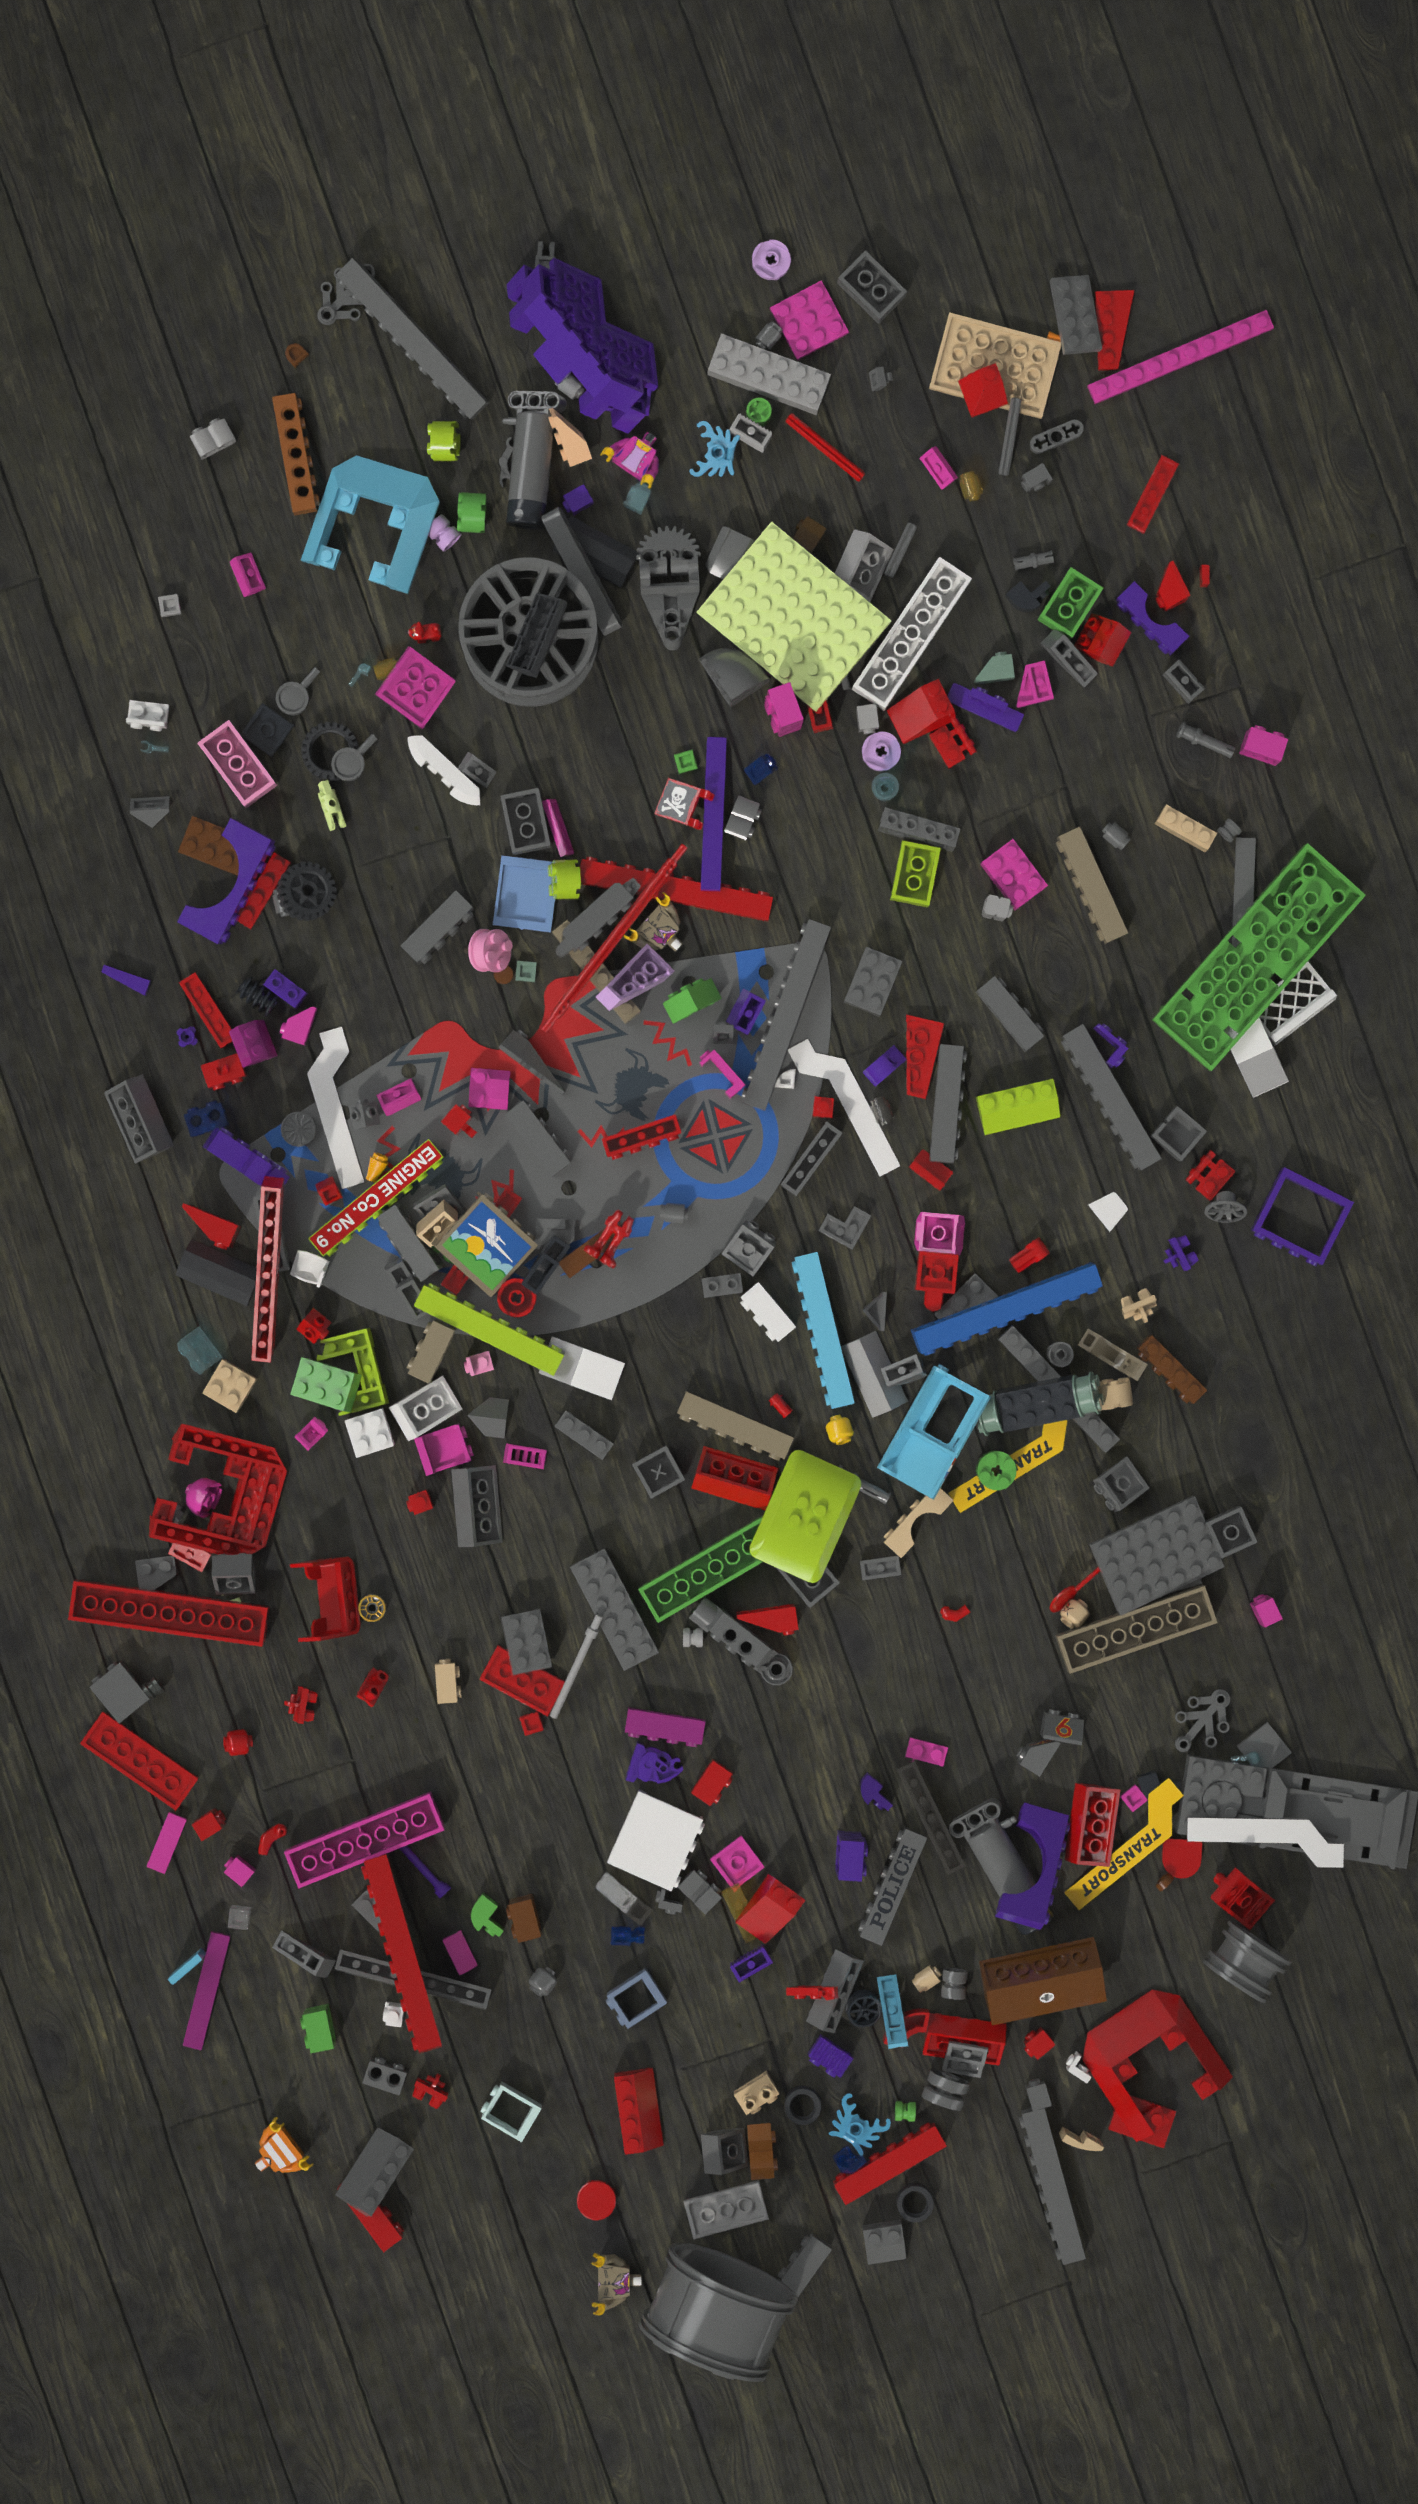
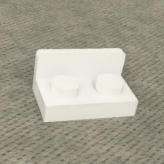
M130 700L126 723L131 725L130 728L142 729V726L150 727V730L162 731V728L167 729L169 704Z

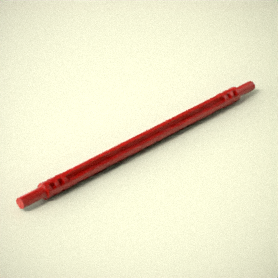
M681 844L673 856L666 860L551 1011V1016L541 1027L544 1033L547 1034L557 1019H561L673 872L677 862L688 849L685 845Z

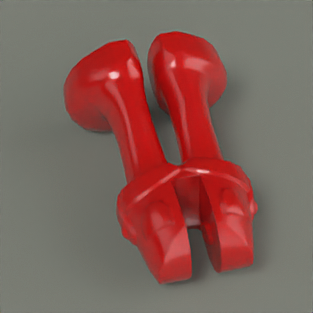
M619 1209L606 1219L604 1223L606 1227L600 1238L593 1245H586L583 1249L584 1252L598 1259L604 1245L614 1233L615 1235L610 1245L599 1259L600 1262L612 1269L617 1265L614 1260V1254L623 1238L630 1236L634 1219L628 1216L622 1223L623 1225L619 1227L617 1223L620 1222L624 1213Z

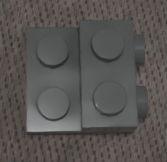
M745 1220L722 1252V1255L751 1276H754L777 1242L774 1235L769 1232L763 1233L759 1230L760 1227L756 1222Z
M1124 1457L1093 1480L1096 1492L1103 1494L1106 1498V1506L1115 1512L1125 1508L1149 1489L1128 1457Z

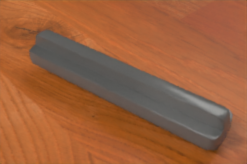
M907 523L884 572L886 576L894 577L916 531V525Z

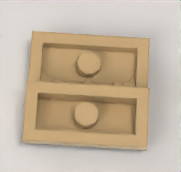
M1064 2127L1059 2132L1062 2141L1071 2146L1090 2151H1102L1104 2148L1100 2139L1085 2130L1082 2131L1080 2136Z

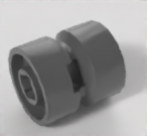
M1054 1342L1047 1348L1046 1357L1052 1365L1065 1367L1072 1362L1074 1352L1069 1344Z
M944 1968L942 1978L945 1984L941 1988V1997L955 2000L966 1999L967 1987L964 1984L968 1980V1971L958 1968Z

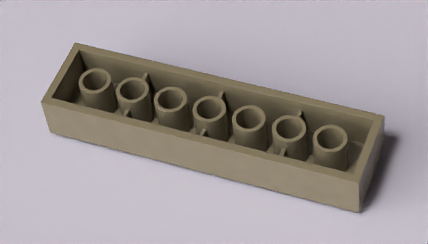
M1201 1584L1149 1602L1120 1616L1117 1613L1082 1625L1079 1628L1056 1634L1055 1636L1067 1671L1071 1674L1216 1624L1217 1620L1206 1588Z

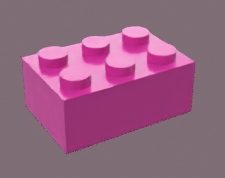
M1014 839L980 864L1003 896L1010 899V904L1013 905L1015 911L1048 886Z

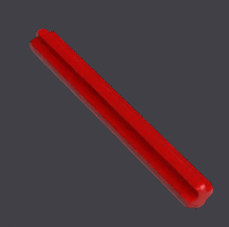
M791 413L787 417L786 423L855 480H862L865 473L794 414Z

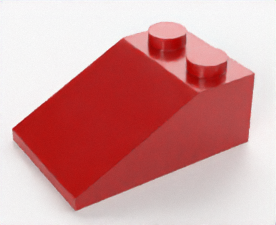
M939 679L918 688L887 710L903 744L956 720L955 710Z
M183 1203L182 1208L208 1238L215 1241L214 1246L227 1250V1247L233 1248L241 1229L240 1225Z
M794 1604L736 1612L737 1619L779 1633L783 1632V1635L795 1634V1630H799Z
M768 1874L735 1923L766 1944L796 1915L805 1899Z

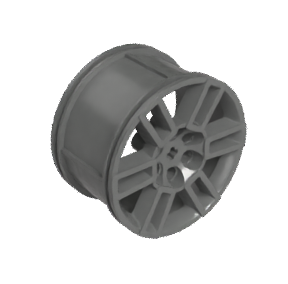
M530 557L511 559L497 564L484 572L474 582L465 596L461 607L459 637L468 667L474 678L486 691L504 702L525 707L544 706L557 702L575 691L592 669L598 649L595 608L583 584L571 572L557 563ZM519 579H536L530 596L522 597L513 581ZM546 581L554 583L548 596L558 598L564 588L578 601L582 609L564 612L560 624L580 620L586 621L585 628L561 629L559 624L547 654L552 656L564 674L561 677H556L546 659H544L540 670L547 680L546 684L529 687L519 686L518 682L522 673L516 670H512L507 682L501 680L514 647L507 644V639L511 636L518 638L527 616L521 612L524 606L531 607L536 593H542ZM504 586L512 599L510 603L505 602L497 591L498 587ZM487 596L491 598L501 612L499 618L473 619L479 606ZM508 617L516 619V623L513 626L506 625L505 621ZM471 629H496L495 635L471 637L470 633ZM583 638L585 643L582 652L575 664L570 665L555 644L559 639ZM502 644L504 650L493 671L490 672L480 662L474 648Z
M690 2243L671 2244L665 2257L668 2265L651 2307L644 2310L638 2325L641 2331L653 2341V2344L665 2352L674 2354L689 2363L711 2371L715 2375L731 2380L764 2382L771 2368L770 2354L786 2315L792 2314L795 2309L794 2306H796L798 2301L797 2295L777 2278L736 2257Z

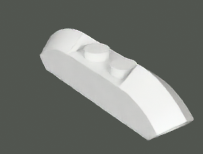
M422 735L408 737L409 749L415 761L421 767L428 763L427 768L434 775L438 772L443 777L441 781L448 788L454 787L450 795L461 802L480 805V790Z

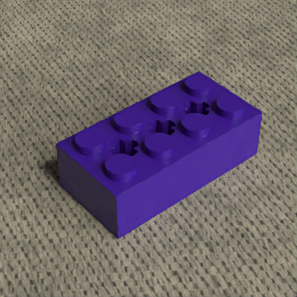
M837 1832L835 1871L838 1880L862 1882V1876L866 1877L867 1865L864 1857H867L868 1845L861 1832Z

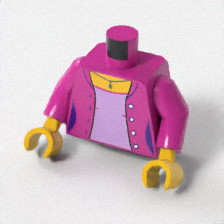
M649 432L645 434L642 440L633 436L632 438H624L617 441L610 447H605L600 456L603 454L608 455L607 462L612 458L613 463L641 481L640 485L647 482L649 489L652 487L653 480L658 474L659 459L656 456V450L651 447L657 438Z

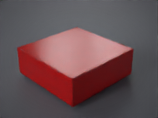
M1201 565L1199 568L1200 587H1207L1210 584V566Z
M538 1711L519 1717L525 1736L544 1730Z

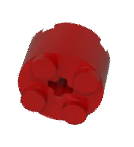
M521 1278L507 1280L501 1285L497 1294V1302L500 1309L511 1317L525 1316L536 1305L537 1295L521 1284L523 1281ZM516 1292L522 1295L520 1303L512 1301L513 1293Z

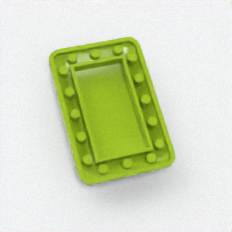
M796 1450L792 1452L750 1544V1554L762 1562L807 1582L815 1583L819 1581L861 1488L860 1478L804 1451Z

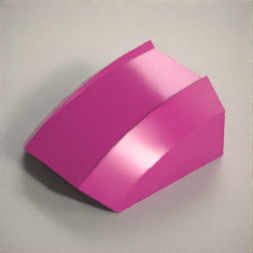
M920 1212L916 1219L914 1240L917 1251L960 1255L963 1249L964 1216Z

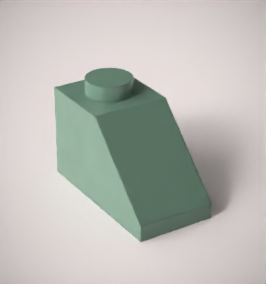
M1007 652L995 653V656L989 660L976 677L975 685L1013 680L1015 675L1012 654L1007 655Z

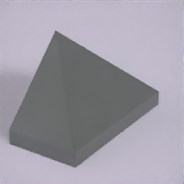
M170 796L132 798L130 801V814L152 828L169 812Z

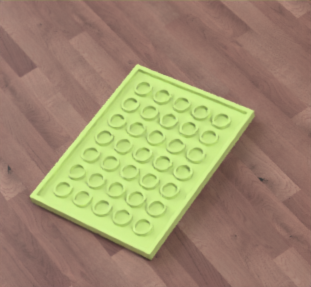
M773 522L767 526L697 611V614L756 661L780 683L786 684L790 682L794 694L815 712H817L892 622Z

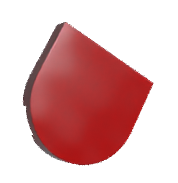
M1168 1838L1162 1843V1863L1165 1870L1173 1877L1188 1878L1198 1871L1202 1858V1842Z

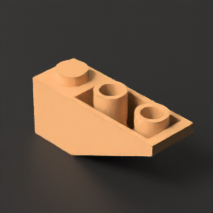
M550 408L551 417H548L552 429L556 428L557 433L554 436L557 444L562 445L563 449L560 450L563 461L567 460L571 467L592 459L583 434L554 408Z

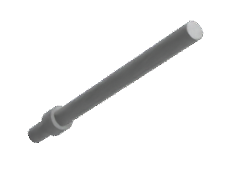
M597 1613L591 1626H588L585 1632L586 1637L550 1713L552 1718L557 1719L592 1640L596 1638L599 1632L598 1627L603 1619L601 1614Z

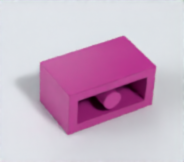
M1261 1594L1253 1598L1254 1601L1250 1605L1260 1625L1267 1627L1282 1620V1616L1272 1597Z

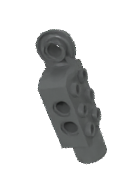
M704 1597L690 1614L689 1619L704 1631H710V1636L718 1643L721 1640L726 1643V1649L734 1655L736 1653L742 1656L741 1661L749 1667L754 1665L753 1669L758 1671L767 1683L781 1685L790 1679L793 1667L791 1661L786 1656L776 1652L761 1638L707 1597ZM727 1630H735L736 1635L733 1638L726 1637L725 1633ZM745 1641L751 1643V1647L748 1650L741 1648V1644ZM774 1664H779L782 1666V1670L780 1673L774 1674L771 1672V1667Z

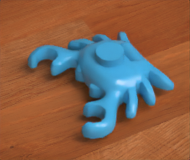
M699 422L697 427L705 426L707 429L705 433L701 434V437L711 438V441L707 443L708 452L705 454L708 462L697 461L696 463L700 466V471L695 472L693 469H690L689 472L694 477H700L708 469L713 468L708 473V476L712 477L720 469L719 476L722 477L728 466L729 473L734 475L733 458L740 435H736L731 442L730 430H726L725 438L720 426L716 427L719 434L716 435L709 422Z
M848 2093L842 2098L845 2116L843 2117L841 2111L837 2110V2116L841 2124L836 2120L832 2121L839 2131H831L829 2135L844 2138L856 2148L860 2155H863L860 2144L871 2148L872 2144L866 2140H878L880 2138L878 2135L871 2134L887 2131L890 2128L891 2122L887 2118L886 2125L880 2126V2120L876 2118L873 2126H869L868 2120H863L858 2114L852 2115L851 2112L856 2107V2104L848 2105L846 2103L848 2098H852V2094Z

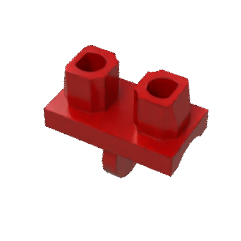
M373 1667L362 1683L356 1697L364 1700L370 1707H373L389 1676L382 1670L378 1671Z
M298 1686L297 1695L291 1694L290 1701H284V1705L289 1706L288 1713L294 1714L293 1721L304 1724V1721L314 1720V1710L306 1709L307 1702L316 1703L317 1693L304 1686Z
M437 2074L435 2078L430 2075L427 2076L426 2080L432 2084L418 2077L414 2084L415 2088L412 2096L422 2100L427 2092L432 2095L428 2104L438 2109L442 2102L447 2100L449 2093L442 2090L445 2083L439 2081L441 2075Z

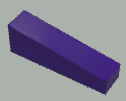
M106 965L103 966L102 973L147 996L151 981Z

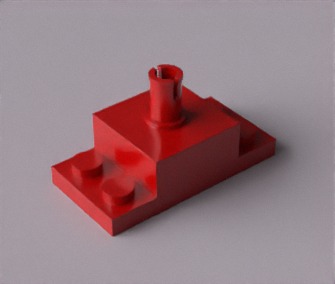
M1236 1867L1227 1877L1223 1873H1218L1214 1877V1883L1219 1885V1887L1210 1898L1249 1930L1275 1901Z

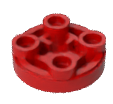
M589 2180L580 2188L577 2195V2205L580 2212L586 2218L602 2220L608 2217L615 2208V2191L608 2183L601 2180Z

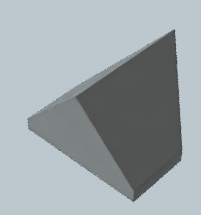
M881 1292L862 1309L879 1331H884L887 1292Z
M490 1397L470 1412L468 1417L485 1436L505 1438L509 1400Z

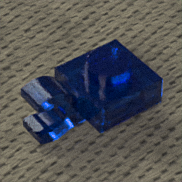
M612 1927L611 1945L630 1946V1942L644 1943V1936L639 1935H644L645 1928L637 1927L631 1931V1927Z

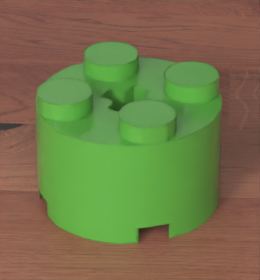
M459 493L457 531L485 533L486 494Z
M993 1450L979 1458L976 1464V1474L979 1481L985 1487L992 1490H1002L1013 1483L1016 1477V1464L1008 1454ZM999 1465L1001 1472L994 1475L991 1469Z

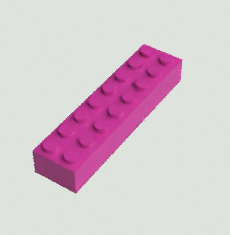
M430 1791L290 1847L284 1851V1854L299 1889L364 1863L366 1860L379 1857L441 1832L445 1829V1825Z

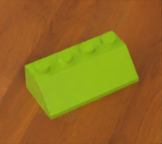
M1053 1079L976 1097L984 1135L1060 1118L1058 1097Z

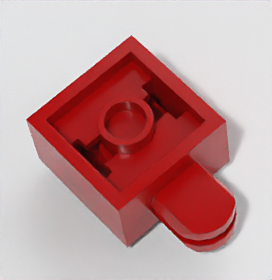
M918 1251L915 1290L925 1291L924 1305L928 1310L937 1311L941 1309L944 1293L955 1294L959 1255Z

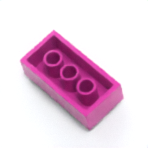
M791 683L769 689L767 696H765L764 707L767 715L771 714L772 716L771 727L774 734L778 733V736L781 737L800 730L803 716Z

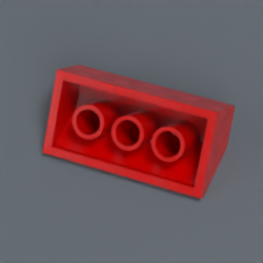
M704 1446L691 1489L766 1510L778 1468Z
M1075 1783L1065 1854L1066 1861L1078 1865L1110 1867L1120 1789Z
M930 2013L922 2055L945 2058L949 2041L988 2047L985 2064L999 2066L1005 2047L1006 2024L992 2025L989 2021Z
M653 2068L614 2073L625 2155L646 2152L663 2146Z

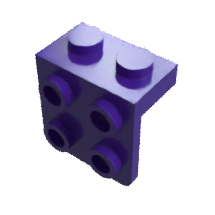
M1098 1023L1093 1030L1116 1048L1105 1063L1109 1069L1113 1066L1117 1068L1126 1058L1123 1054L1129 1049L1126 1047L1127 1042L1119 1036L1114 1037L1111 1034L1112 1030L1104 1023L1102 1025Z

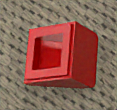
M332 1176L315 1184L325 1206L342 1198V1194Z

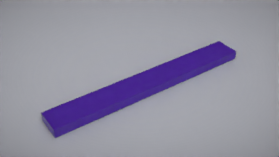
M707 737L705 790L710 791L715 796L713 801L704 799L702 891H720L727 739L722 737Z

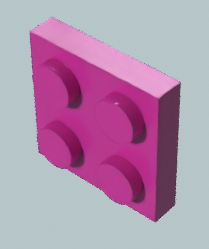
M742 1835L710 1858L733 1891L765 1867Z

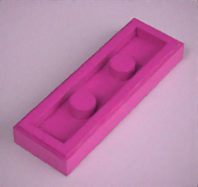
M556 799L542 801L560 857L573 855L574 851Z
M172 1812L168 1813L147 1864L148 1868L163 1874L166 1873L186 1824V1818Z

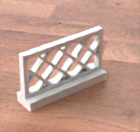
M1309 962L1297 973V979L1293 978L1291 982H1297L1296 992L1284 991L1283 989L1280 993V1004L1271 1003L1269 1005L1280 1007L1279 1017L1267 1016L1268 1007L1265 1010V1016H1259L1260 1019H1264L1263 1026L1274 1046L1336 1000L1337 995L1328 987ZM1306 967L1312 973L1311 980L1299 979L1300 972ZM1280 981L1277 985L1280 986L1284 981ZM1299 982L1310 984L1309 994L1298 993ZM1313 984L1321 985L1325 991L1321 995L1312 994ZM1284 994L1295 995L1294 1006L1282 1004ZM1297 996L1309 997L1308 1004L1305 1007L1296 1006ZM1282 1008L1293 1009V1016L1289 1019L1281 1018ZM1266 1019L1278 1021L1277 1028L1272 1032L1266 1027Z

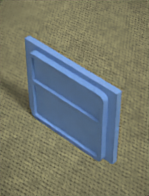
M501 856L493 925L551 933L555 899L553 896H549L548 893L551 877H548L547 869L548 865H551L552 862L531 858Z

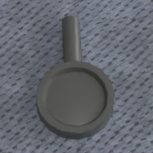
M314 667L300 684L288 682L279 687L276 693V703L283 713L295 716L306 710L309 704V695L306 688L320 671Z
M371 734L357 750L347 747L337 751L331 763L335 775L344 781H353L359 778L365 768L362 755L372 746L377 738Z

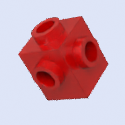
M313 1308L296 1330L315 1344L319 1338L323 1340L330 1332L327 1328L331 1322Z

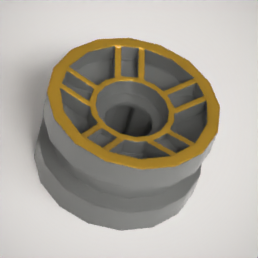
M377 1594L366 1595L359 1603L358 1611L360 1616L368 1622L380 1620L386 1612L385 1600ZM371 1604H374L376 1606L375 1611H369V1606Z

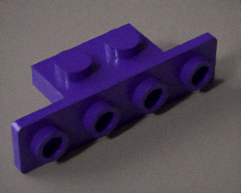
M953 683L948 694L952 704L1017 732L1024 714L1007 707L1008 703H1005L1004 698L997 695L992 697L987 694L988 691L980 687L969 690Z

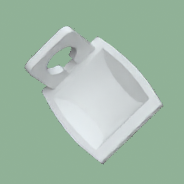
M298 1250L290 1275L302 1281L317 1284V1287L320 1288L330 1261L316 1254Z

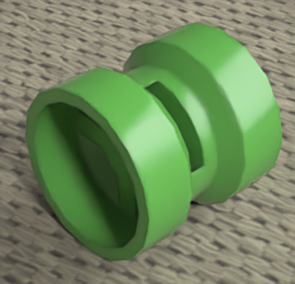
M896 2101L895 2121L907 2119L909 2122H915L916 2102L906 2104L902 2101Z

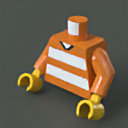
M275 2117L271 2124L263 2130L259 2141L261 2146L259 2152L262 2157L255 2162V2165L261 2172L268 2166L274 2172L280 2171L282 2173L308 2170L313 2166V2163L308 2164L306 2162L310 2157L305 2156L303 2158L304 2152L285 2129L284 2123L282 2125L277 2124L276 2120L278 2117Z

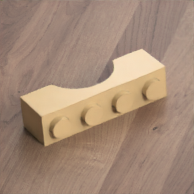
M941 1488L934 1500L926 1495L921 1501L917 1499L910 1507L912 1511L907 1516L903 1514L897 1521L898 1527L895 1530L891 1528L884 1535L886 1539L884 1543L902 1558L914 1545L911 1537V1527L915 1519L929 1512L941 1515L954 1500Z

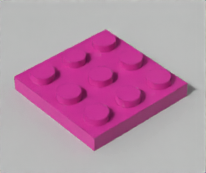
M822 280L770 307V311L778 326L783 330L782 333L797 361L849 334Z
M408 646L375 695L423 729L456 681Z

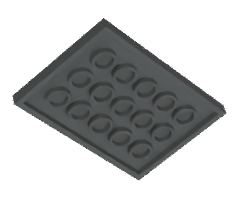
M1195 1496L1184 1499L1089 1544L1120 1616L1224 1567Z

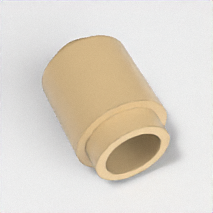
M929 1965L917 1973L912 1982L920 1993L926 1992L941 1982L940 1977L942 1974L936 1966L932 1967Z

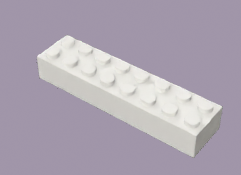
M939 557L853 685L852 690L885 711L972 578Z

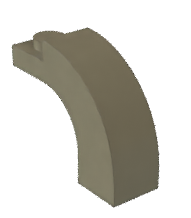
M1087 1329L1078 1344L1087 1352L1136 1381L1139 1380L1148 1365L1090 1329Z

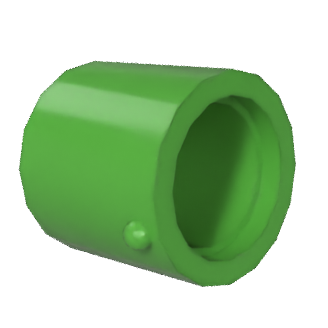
M764 398L752 399L747 405L746 418L748 417V420L751 419L752 422L755 421V424L758 423V426H765L771 419L772 408L770 403Z

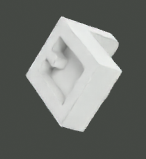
M1076 2051L1074 2055L1071 2054L1068 2057L1066 2069L1085 2083H1088L1091 2079V2075L1088 2073L1089 2069L1082 2064L1077 2066L1082 2056Z

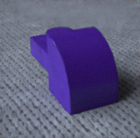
M893 1045L864 1070L863 1074L876 1087L907 1059Z
M867 1772L860 1784V1791L864 1801L869 1804L874 1799L873 1804L880 1810L885 1808L889 1811L893 1804L879 1792L883 1785Z

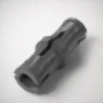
M1052 550L1013 558L1015 570L1028 567L1037 568L1038 565L1054 563Z

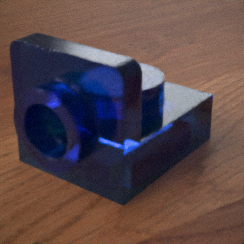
M768 754L759 757L744 769L754 785H757L771 773L778 770L776 761Z
M848 2146L843 2147L833 2155V2159L841 2173H854L866 2163L864 2156L854 2155Z

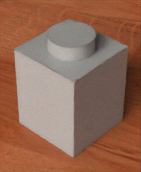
M876 704L857 706L856 714L859 732H864V734L875 733V730L879 729Z

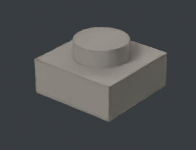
M178 594L158 597L161 617L181 614Z

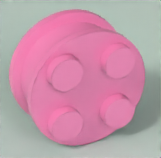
M479 929L471 937L469 946L464 947V952L469 954L470 962L477 971L501 972L506 969L510 961L512 942L502 930Z

